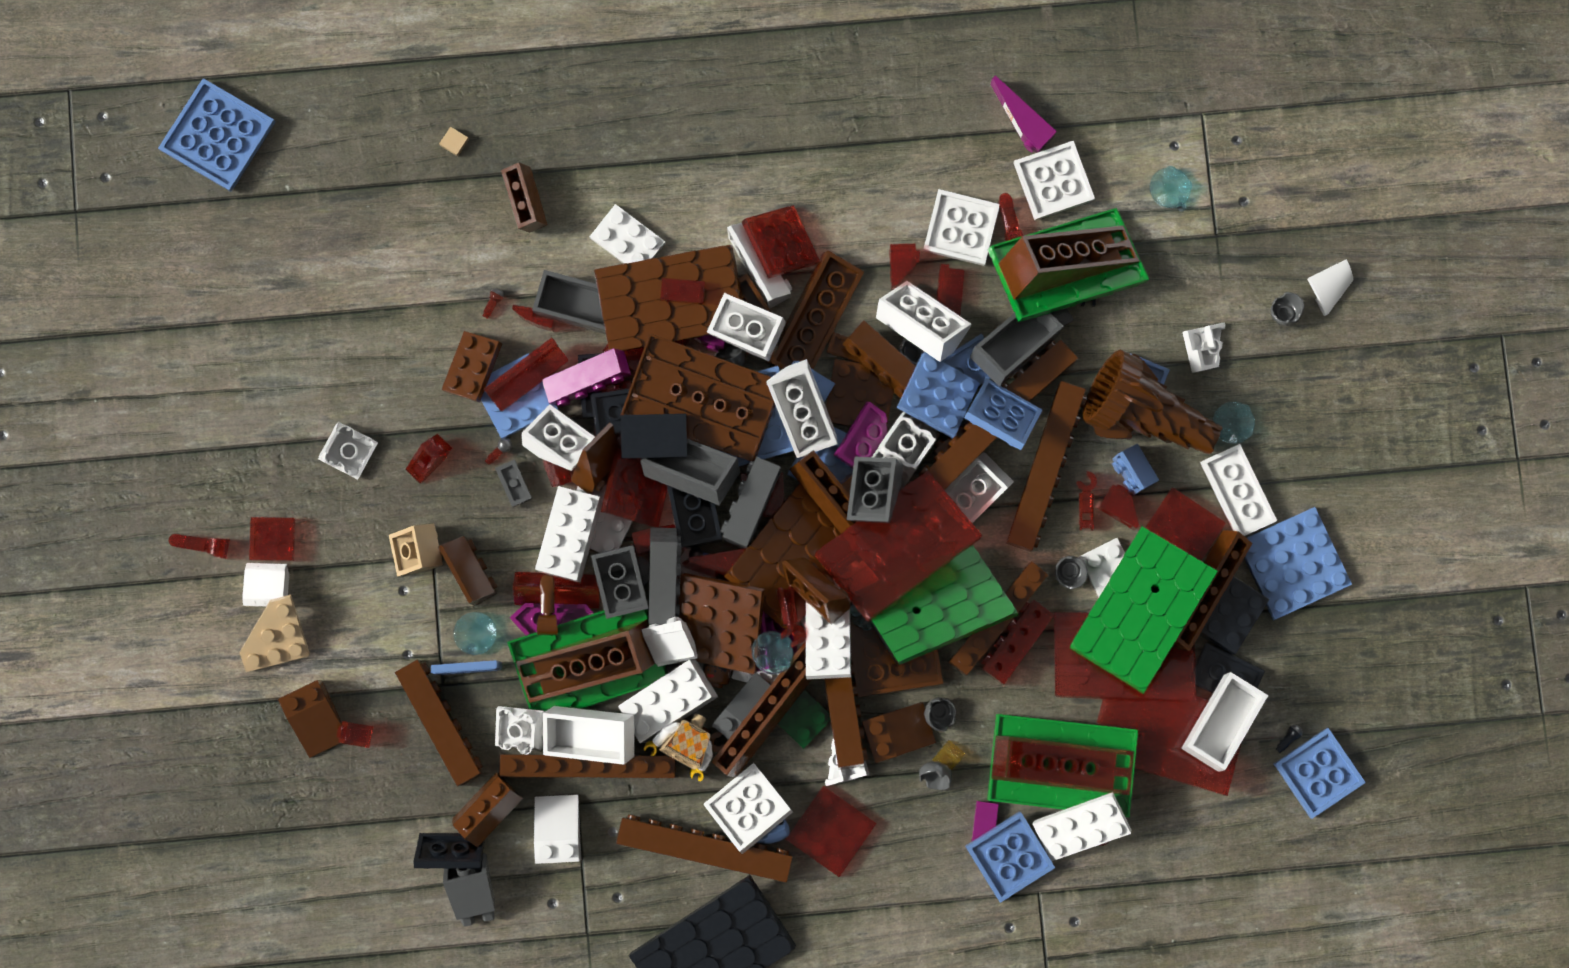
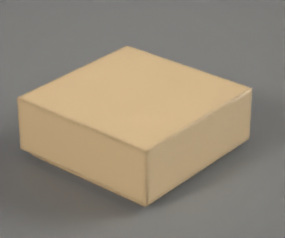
M450 127L439 145L458 157L469 138Z

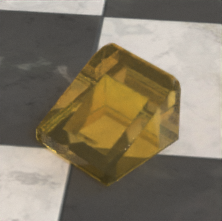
M948 740L932 760L944 763L952 770L965 753Z

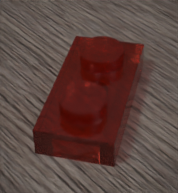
M662 278L660 301L703 304L705 281Z

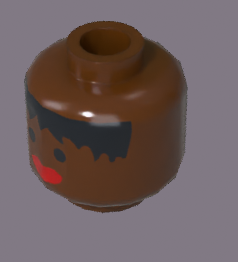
M704 664L703 672L712 687L723 689V686L729 684L732 669Z

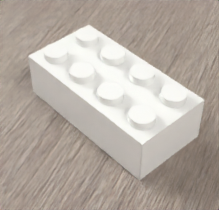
M558 486L535 570L581 583L603 499L599 496Z
M688 660L618 707L623 714L634 715V734L639 743H647L661 729L673 722L682 721L716 699L718 695L707 680L699 663L696 660Z
M1231 672L1225 674L1181 749L1218 772L1226 770L1268 695Z
M553 706L543 713V755L625 764L634 757V715Z

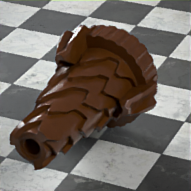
M1121 349L1115 351L1099 370L1087 394L1083 408L1084 421L1094 426L1096 435L1100 437L1130 440L1132 432L1135 430L1149 438L1154 436L1166 443L1174 442L1188 450L1191 447L1208 455L1214 451V446L1222 430L1221 425L1204 417L1198 410L1184 403L1185 399L1166 390L1167 386L1158 382V378L1138 355L1129 354Z

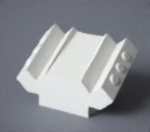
M903 412L872 457L897 458L904 465L900 488L902 491L917 470L919 464L939 438L940 433L929 425Z

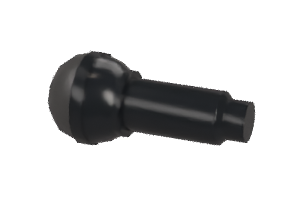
M1291 725L1288 728L1287 735L1277 745L1276 750L1279 753L1284 751L1293 740L1301 738L1303 734L1301 727Z

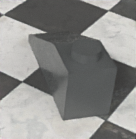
M755 673L712 726L729 739L771 684L761 675Z

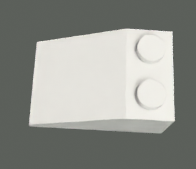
M724 293L707 333L769 361L786 321L781 316Z
M549 404L522 432V445L539 458L572 471L578 463L582 450L595 436Z
M983 452L935 501L966 530L1014 481Z
M579 795L535 797V864L581 861Z

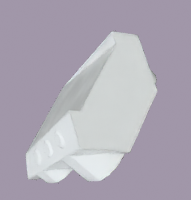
M338 422L318 459L358 480L378 442Z
M247 563L244 574L243 606H267L271 599L287 596L289 586L287 564Z
M679 617L669 618L667 624H652L648 628L642 629L643 637L658 667L697 658L693 637L686 622L682 621Z
M498 706L496 710L495 746L505 750L517 748L521 754L525 755L533 750L541 751L543 748L544 711Z

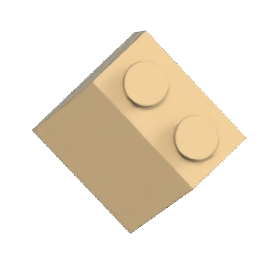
M434 523L414 525L389 535L397 577L431 570L443 565Z

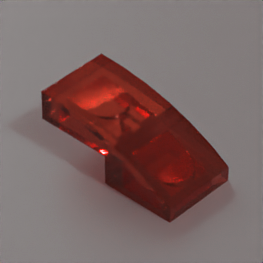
M513 305L514 313L525 322L540 329L554 332V320L535 317L532 311L533 308Z

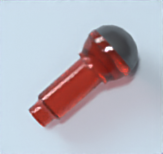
M494 288L490 291V300L482 315L487 319L491 316L497 303L504 298V292L499 288Z

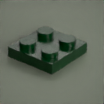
M804 690L778 725L804 749L831 719L830 714Z

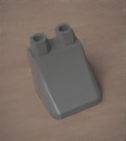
M483 853L480 868H444L443 885L456 919L460 920L464 927L473 925L475 923L474 916L480 914L483 921L494 920L495 898L487 854Z

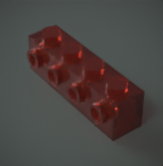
M1035 600L1025 603L1019 611L1022 614L1018 620L1013 619L1006 628L1009 632L1005 638L1000 636L994 644V647L997 649L992 655L988 653L981 662L984 665L981 670L1001 685L1006 683L1054 617L1053 613Z

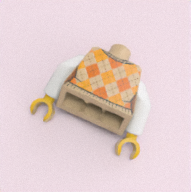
M694 714L691 722L682 720L671 723L661 729L652 741H648L645 744L644 751L647 747H653L654 750L650 756H654L657 752V746L660 747L659 751L691 768V779L695 773H699L698 781H702L704 778L703 771L706 770L713 757L712 742L709 740L710 734L702 730L706 718L699 714Z

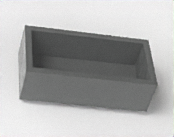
M544 270L533 305V313L540 317L606 334L597 284Z
M1014 313L974 347L970 358L1000 387L1054 341L1064 326L1051 313L1018 322Z
M687 439V458H650L641 460L645 477L717 505L721 504L740 474L736 457Z
M756 457L754 462L750 461L746 470L748 478L746 482L742 480L738 489L740 497L738 501H733L729 510L731 518L729 521L725 520L721 529L725 542L744 550L753 540L781 474L780 466Z
M650 528L649 624H667L669 618L679 617L681 535H677L676 528Z

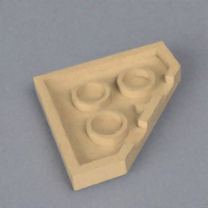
M291 594L271 599L268 602L251 634L241 648L240 656L246 672L310 655Z

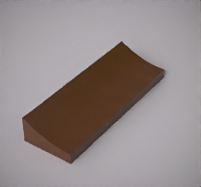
M830 251L823 252L783 328L770 360H766L765 363L773 367L778 366L779 370H783L791 365L793 361L801 362L807 359L810 368L814 369L864 271Z

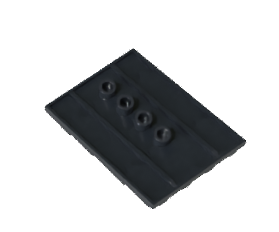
M748 875L632 951L629 957L636 968H766L789 954L790 951L795 949L796 944L751 875Z

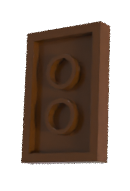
M464 331L441 390L480 403L503 344L499 341Z

